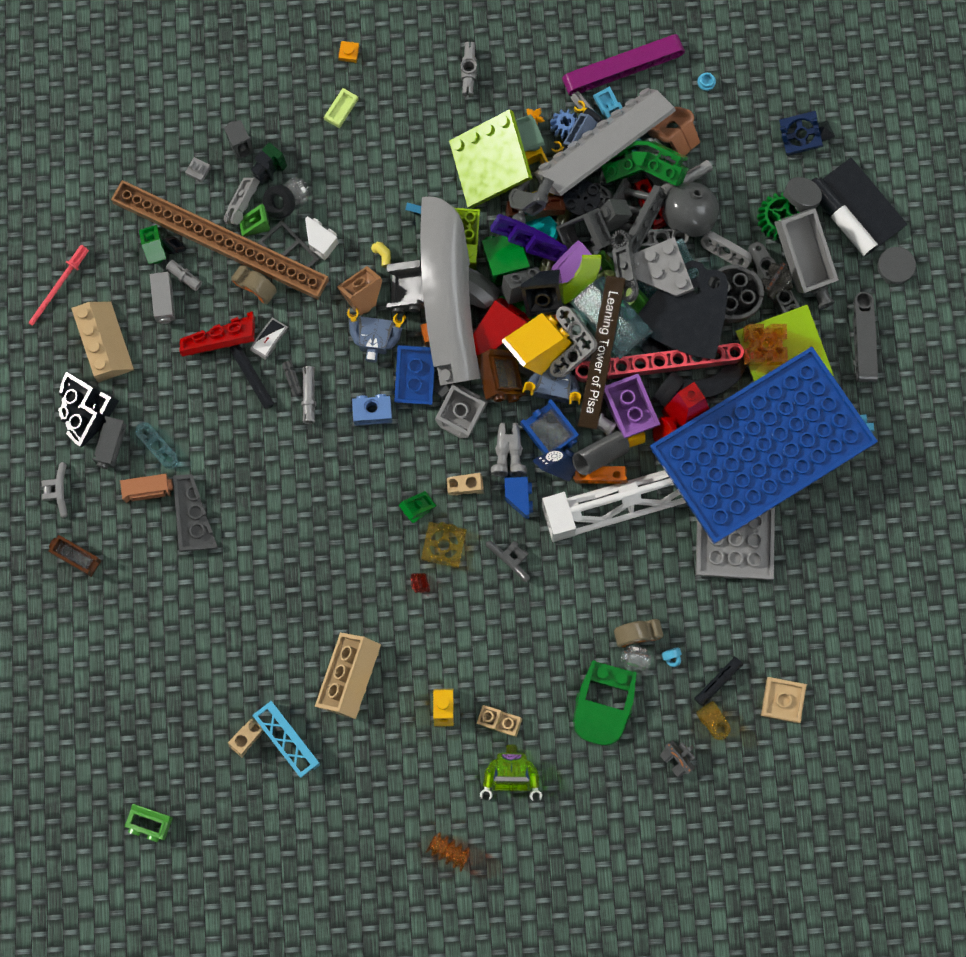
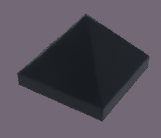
M828 120L819 123L822 142L835 137Z
M175 236L162 240L168 254L186 251V247Z

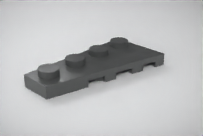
M193 475L173 476L179 552L218 549Z

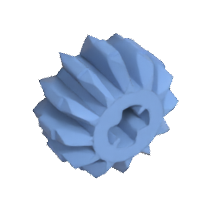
M561 109L559 114L555 113L553 115L554 119L550 120L552 125L550 130L555 132V138L561 136L563 141L564 137L568 136L577 120L576 112L570 114L568 109L567 113H564Z

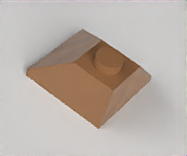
M366 266L338 285L337 288L355 312L356 308L359 309V315L361 316L376 306L382 279Z

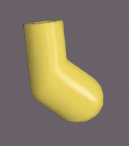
M382 242L372 244V252L381 255L382 267L387 268V264H391L390 250Z

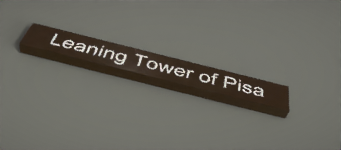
M606 275L595 333L598 346L595 352L591 354L578 423L579 427L598 430L626 283L625 278Z

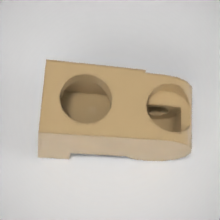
M481 473L447 478L448 495L484 494Z
M252 718L228 742V745L242 758L264 730Z

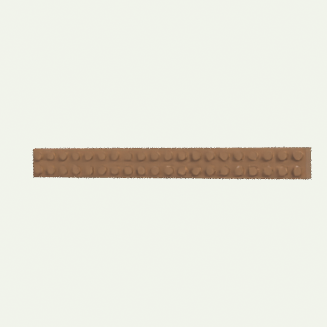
M123 180L111 199L113 204L317 300H319L329 281L328 276Z

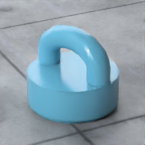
M679 647L662 652V658L666 660L669 666L677 667L680 665V655L682 653ZM676 658V662H672L671 659Z

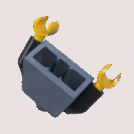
M578 101V104L583 107L582 109H577L574 106V111L580 115L563 143L566 146H562L559 141H554V143L560 145V148L558 150L552 149L553 152H563L571 142L581 139L585 132L593 130L597 127V123L602 121L598 113L590 108H585L583 101Z

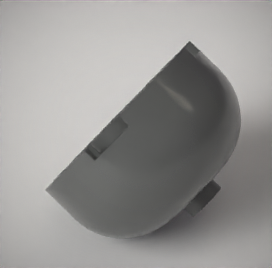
M683 182L679 186H674L666 195L662 207V216L666 224L674 231L678 229L691 237L709 233L719 215V202L716 195L708 187L697 182Z
M727 265L718 269L726 275L728 282L724 322L740 323L750 319L759 310L764 297V288L760 278L753 270L750 271L739 265ZM715 276L711 277L708 282L709 287L717 288L720 285V279Z

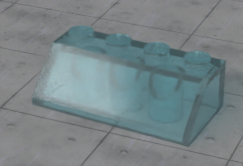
M604 276L592 282L570 302L595 331L606 281ZM622 300L613 346V352L619 359L640 347L653 333L635 310L624 300Z

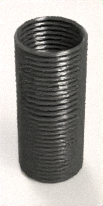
M615 431L574 453L573 465L580 474L588 475L628 453L629 441L627 438L624 439L621 432Z

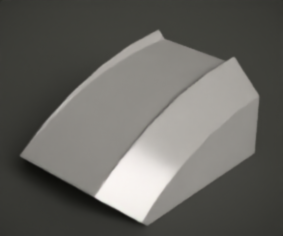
M456 383L452 384L435 421L440 428L459 438H468L483 413L488 400L464 386Z

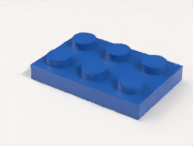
M398 345L394 402L433 404L435 367L433 366L430 347Z

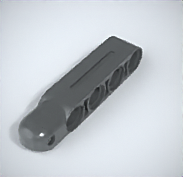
M755 242L748 247V252L752 255V261L757 268L756 272L766 289L779 268L775 260L770 257L765 246L760 242ZM762 265H768L770 270H764ZM780 273L776 280L779 286H772L770 290L766 289L779 315L800 307L785 278ZM779 297L787 298L788 302H782Z
M859 292L853 302L856 381L877 382L878 364L874 298L868 292Z

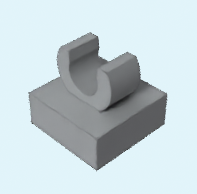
M194 157L185 174L202 183L211 166Z

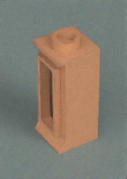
M167 474L120 480L122 499L125 503L130 500L138 501L165 497L166 494L170 497L171 490H174L173 481L169 479Z

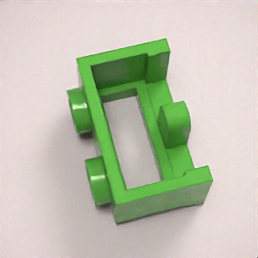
M132 804L125 827L129 828L128 832L140 836V833L148 835L147 839L158 842L159 839L165 840L173 817ZM135 815L162 823L159 833L132 824Z

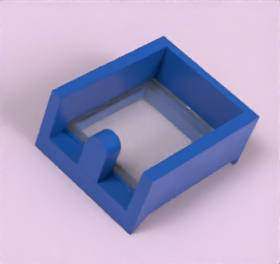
M552 399L548 401L546 406L540 410L537 409L527 420L523 419L520 423V426L542 454L556 448L563 450L568 447L570 449L578 442L579 434Z

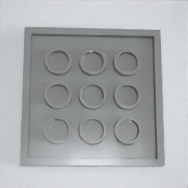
M775 507L716 544H713L697 520L695 576L773 580Z

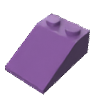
M639 374L606 385L604 399L624 439L660 426Z

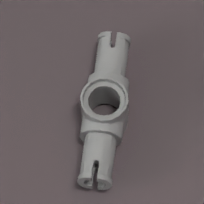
M465 42L464 57L461 62L462 96L467 97L468 91L469 97H472L474 95V81L477 76L476 43L471 42V47H469V42ZM470 67L473 70L466 71L465 69Z

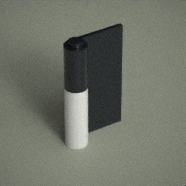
M851 157L826 177H820L819 179L815 177L811 180L818 185L822 192V199L819 204L863 257L869 255L907 226L905 220Z

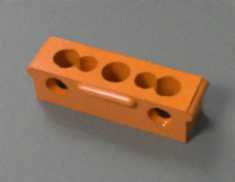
M602 466L588 475H582L576 470L575 476H573L575 483L581 484L628 483L625 466Z

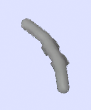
M64 462L59 464L56 479L41 481L42 488H44L42 501L57 500L59 513L62 518L68 516L64 500V476L67 467ZM55 487V492L51 493V488Z

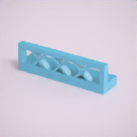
M272 701L252 715L300 778L312 769L315 770L320 766V763ZM266 710H269L272 714L271 723H263L259 718ZM273 727H282L284 730L283 739L274 738L272 735ZM286 734L289 736L291 740L286 739ZM277 741L283 742L282 747ZM285 742L296 745L295 755L287 754L284 751ZM290 757H295L294 762L290 759ZM297 758H305L310 764L302 772L296 766Z

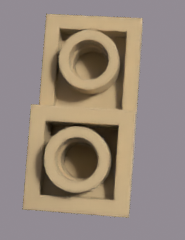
M483 705L477 724L517 737L522 718Z

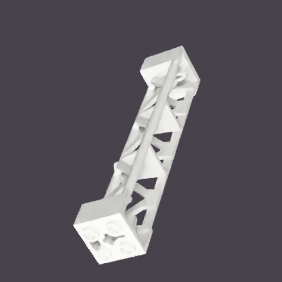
M663 470L628 480L626 484H614L569 498L566 497L565 492L542 498V510L552 542H556L584 532L686 503L684 498L671 501L680 495L678 489L661 500L641 499V494L674 485L672 480L668 478L669 476L666 471ZM622 501L620 506L602 517L582 516L581 514L585 510ZM634 505L652 506L634 512ZM628 508V514L612 518L613 516ZM574 521L593 524L576 528Z

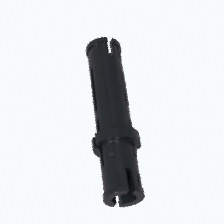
M734 656L724 668L718 670L719 673L694 697L695 701L704 707L727 681L733 679L732 676L743 666V663Z

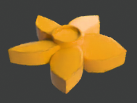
M527 108V115L531 114L536 120L537 125L545 121L540 116L541 108L535 111Z

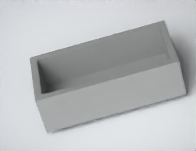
M816 208L808 209L774 222L797 293H806L839 280Z

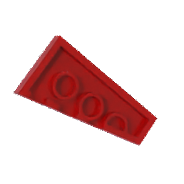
M253 311L246 313L247 317L238 319V317L231 319L229 324L223 326L220 324L215 325L208 332L202 330L181 338L179 350L181 356L194 355L255 341V316Z

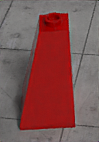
M502 297L495 300L473 333L476 355L478 356L489 349H498L504 344L502 340L533 318L527 317L526 313L513 304L509 305Z
M693 382L679 391L661 412L666 417H674L677 421L678 429L709 410V406L696 383Z

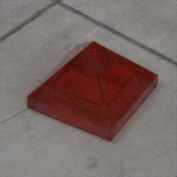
M425 573L411 574V587L415 593L430 592Z

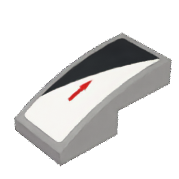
M272 317L252 344L250 351L266 360L276 348L278 341L287 332L288 327Z

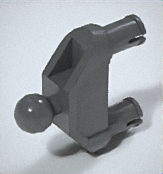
M542 177L539 188L534 193L525 192L530 180L511 189L508 196L510 206L518 211L512 218L526 223L525 215L535 216L541 212L547 205V195L554 183L553 180Z

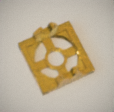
M429 522L421 560L459 568L467 529L457 528L451 523L439 522L437 524ZM444 530L443 537L438 541L431 539L435 533ZM450 532L456 536L458 545L452 544L448 539ZM440 541H448L450 544L449 548L441 550L438 547ZM430 546L437 547L439 556L432 554ZM450 550L457 551L452 557H445V553Z

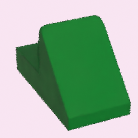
M424 491L402 501L398 506L409 520L415 523L437 505Z

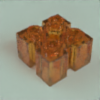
M748 324L743 327L744 342H748L749 345L744 350V365H761L765 360H767V365H782L788 361L787 347H783L782 343L787 340V324H771L766 329H764V324ZM764 341H765V344H768V347H767V348H765V347L763 346V342H764Z

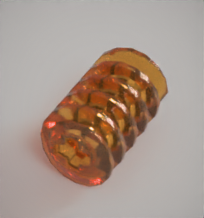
M438 832L433 837L426 853L432 850V857L438 853L439 861L446 857L445 864L448 865L453 861L452 868L460 865L459 872H461L470 856V848L467 847L463 851L462 843L455 847V839L448 843V836L446 835L441 839V832Z

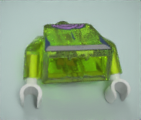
M507 745L506 753H499L497 759L492 760L486 768L483 780L484 790L480 793L481 799H483L485 791L489 792L490 800L493 796L492 791H530V788H532L529 794L530 799L533 801V793L538 792L539 800H541L542 793L538 790V787H540L538 770L530 760H527L526 754L518 753L516 745Z

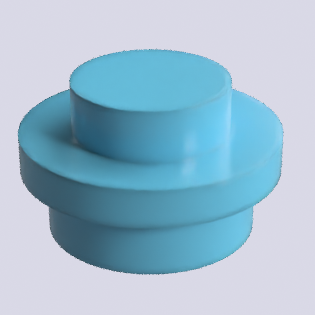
M706 72L698 77L697 84L700 89L709 91L714 88L716 79L711 73Z

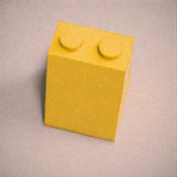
M543 313L502 340L523 367L539 375H542L552 362L572 344L568 338L570 335L565 329L558 327L557 324L559 322L552 315L547 316Z

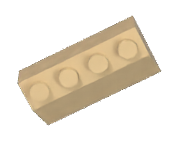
M87 302L71 308L93 375L98 383L133 371L134 368L112 303Z
M340 632L315 707L356 719L381 644L366 637Z

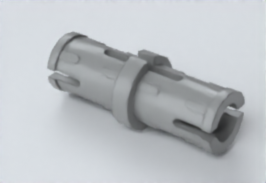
M174 260L167 264L166 270L174 274L181 283L184 282L194 291L201 287L202 281L194 277L190 270L184 269Z

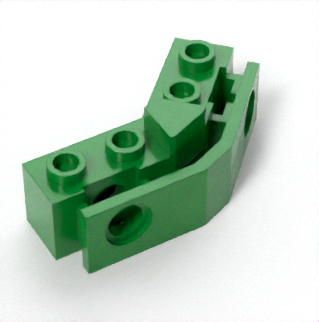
M635 141L611 158L608 163L601 166L606 183H615L623 180V178H628L645 171L674 186H679L683 183L689 170L688 167L682 165L683 161H687V156L655 141ZM643 145H648L652 148L659 150L660 152H632V150ZM625 155V158L615 161V158ZM665 156H666V157H667V156L671 157V159L674 160V161H676V162L673 163V162H671V161L665 159Z

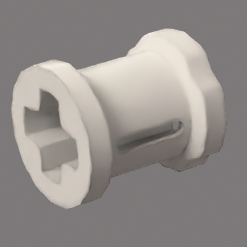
M601 413L598 429L608 436L613 433L617 424L605 418L604 414Z

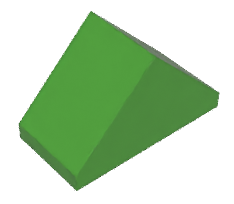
M260 204L243 216V220L240 223L242 236L270 231L264 204Z

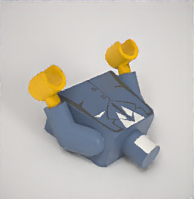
M349 308L347 315L350 318V335L354 343L359 346L360 351L367 352L365 360L375 363L377 362L378 353L386 354L400 340L403 327L401 324L406 320V316L403 315L402 321L397 319L398 313L394 315L393 321L360 316L356 319L359 309L356 308V314L352 315Z
M557 365L558 370L556 372L562 373L561 368L563 366ZM550 367L542 375L534 373L528 382H525L522 390L523 393L525 390H529L531 396L534 393V397L552 399L553 401L566 404L578 401V405L581 404L580 387L576 377L571 372L563 378L554 377L550 372Z

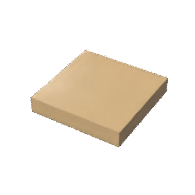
M767 677L761 716L800 724L807 684Z

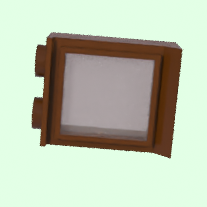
M489 349L477 356L485 399L494 400V402L508 400V403H513L526 395V393L522 392L523 388L517 359L510 350Z

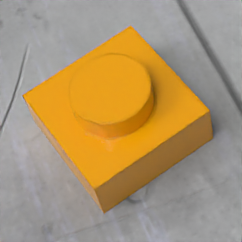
M341 41L339 61L357 63L359 43Z

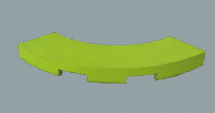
M582 255L581 263L575 276L567 283H563L564 304L581 296L593 284L600 270L601 255Z

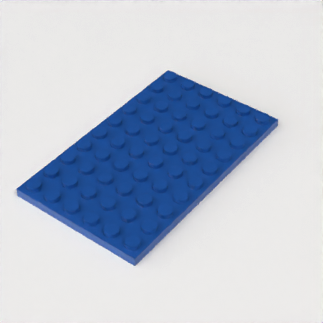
M810 347L650 445V449L713 544H716L872 447L878 441L814 348Z

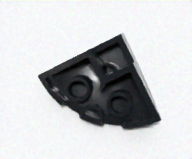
M69 372L65 373L59 395L62 396L59 415L68 430L66 432L74 443L83 447L106 422L105 416L110 417L119 402L116 398Z

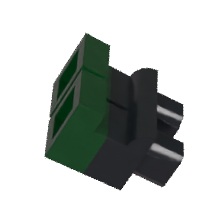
M269 142L254 158L256 164L251 168V172L254 174V178L260 181L261 185L268 179L273 181V173L278 168L283 171L287 167L283 153Z

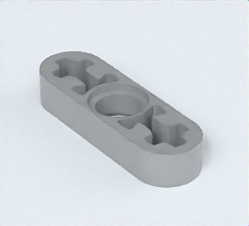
M710 231L701 239V245L704 249L733 265L747 268L752 261V255L747 250L715 232ZM722 247L728 248L731 253L724 252Z

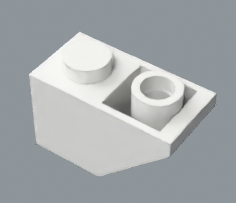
M307 216L305 221L310 250L326 260L339 244L336 237L337 234L331 229L326 230L317 219L313 218L312 220Z

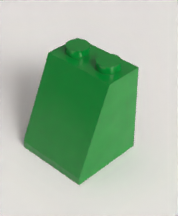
M489 236L481 241L491 282L497 287L502 286L503 276L530 269L524 248L508 242V237Z

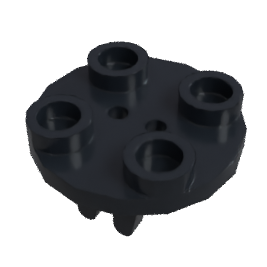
M586 180L580 181L564 193L563 202L566 209L576 216H581L597 209L600 204L598 186Z

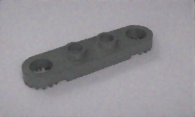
M618 230L611 237L616 277L626 279L622 300L633 302L639 294L631 237L624 230ZM624 236V242L622 241V243L618 244V239ZM631 288L630 295L626 296L627 289Z

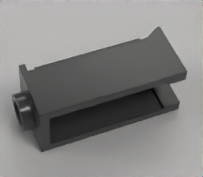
M105 416L106 423L103 424L94 454L96 458H92L97 467L102 469L115 467L127 427L123 420Z

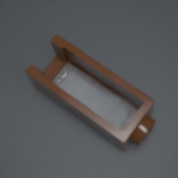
M60 535L54 538L49 545V552L90 577L93 576L101 563L98 557Z

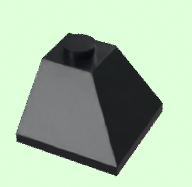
M560 269L541 271L521 284L527 317H535L541 313L556 315L557 310L564 306Z

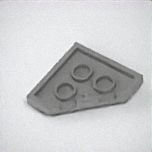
M675 237L633 254L638 281L675 297L694 291Z

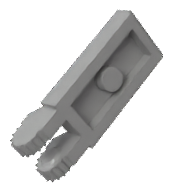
M243 178L225 213V224L238 225L241 223L243 212L247 209L252 195L257 190L260 182L258 179Z

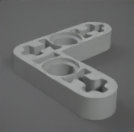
M562 306L557 310L556 318L570 335L574 344L550 365L551 374L558 378L567 376L594 353L598 346L596 339L576 312L566 306ZM564 311L569 312L567 316L573 322L570 323L568 319L562 318ZM575 325L581 327V332L578 335H574L572 331ZM582 337H583L586 341H589V342L591 341V343H590V347H591V348H590V349H589V348H585L586 343L584 342V340H581ZM575 351L578 354V359L575 362H571L569 356ZM557 365L563 366L561 368L562 373L556 372L558 370Z

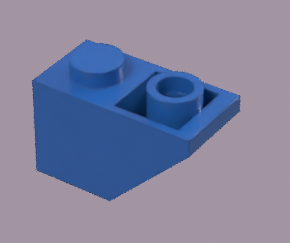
M528 477L504 478L505 501L525 519L529 518V513H533V501H529L528 495L532 494V482H528Z

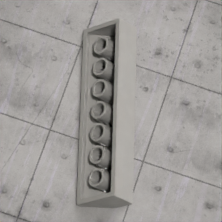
M646 88L639 93L638 97L627 101L623 108L613 111L608 119L597 123V127L593 130L585 132L581 139L571 142L566 150L556 153L551 161L541 164L534 174L539 183H541L542 177L553 180L554 183L549 193L562 196L674 113L676 109L658 90Z

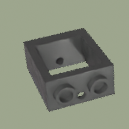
M599 208L556 227L563 245L567 246L568 249L578 241L572 225L582 220L585 221L595 246L588 248L590 253L612 243L611 235Z

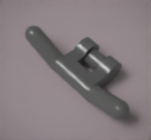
M492 541L486 542L488 549L507 564L524 582H529V575L519 566L529 555L526 550L523 551L516 541H513L505 551ZM513 552L518 556L515 560L510 556Z

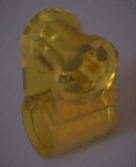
M713 701L696 712L700 721L707 727L715 739L723 740L728 736L731 730L730 725ZM718 726L725 728L723 733L717 732Z

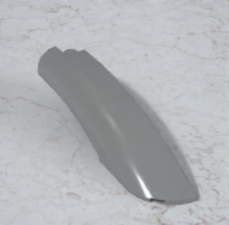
M422 197L420 231L421 272L425 316L433 366L437 367L440 385L480 379L470 310V260L463 222L457 210L445 200L438 197Z

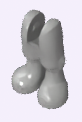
M500 423L497 445L495 447L498 460L497 464L491 467V475L498 477L508 476V453L511 456L510 476L520 477L527 474L526 466L520 462L523 448L521 446L518 423H513L512 434H506L505 423Z

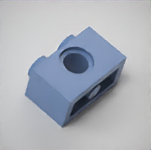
M378 394L375 397L368 398V396L361 395L357 396L356 399H352L355 426L393 423L390 396ZM370 406L377 407V410L373 413L367 411Z

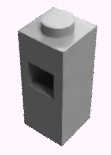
M169 272L150 274L154 318L156 322L161 324L170 323L176 320L171 276Z

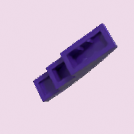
M498 214L490 226L491 232L508 237V242L525 247L527 253L555 262L568 250L567 246L551 236L502 214Z

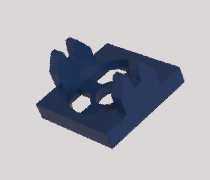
M816 111L779 120L787 156L823 147ZM802 120L810 122L814 128L807 129L803 127ZM796 122L797 129L795 132L787 134L789 127ZM803 129L807 132V135L800 139L796 134L799 130ZM815 134L813 140L806 144L809 135ZM796 139L800 141L801 146L793 145L789 140Z

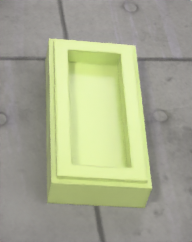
M342 88L325 114L324 120L340 128L359 100L358 96Z

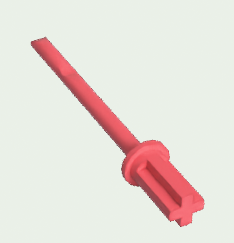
M80 245L72 258L65 262L69 266L30 319L29 324H35L72 270H79V264L89 252L83 245Z

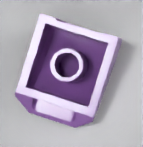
M579 240L551 268V270L560 269L562 284L567 283L575 276L580 266L582 255H592Z

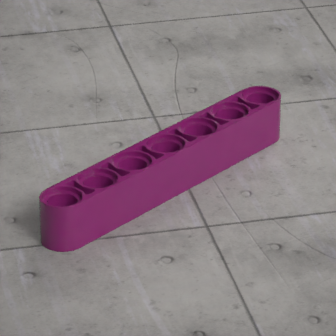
M674 34L569 72L562 77L569 96H572L577 91L583 93L682 56L685 50L679 36Z

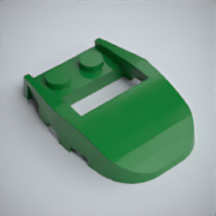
M594 660L591 661L575 700L573 725L576 734L581 739L598 745L608 746L616 743L622 737L633 710L637 672L624 670ZM590 681L627 691L628 695L624 710L585 700Z

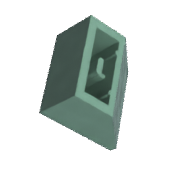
M531 114L515 119L525 152L529 150L536 151L545 145L536 120Z

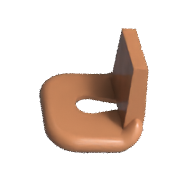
M675 107L676 111L649 130L647 134L650 137L669 143L674 151L686 155L700 143L693 124V113L688 109ZM672 122L678 125L677 128H665Z

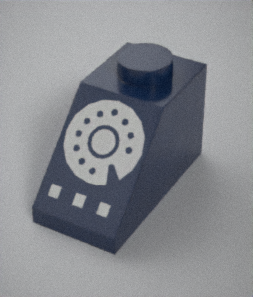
M556 448L533 460L542 471L570 481L576 471L572 462L574 452L569 449L564 451Z

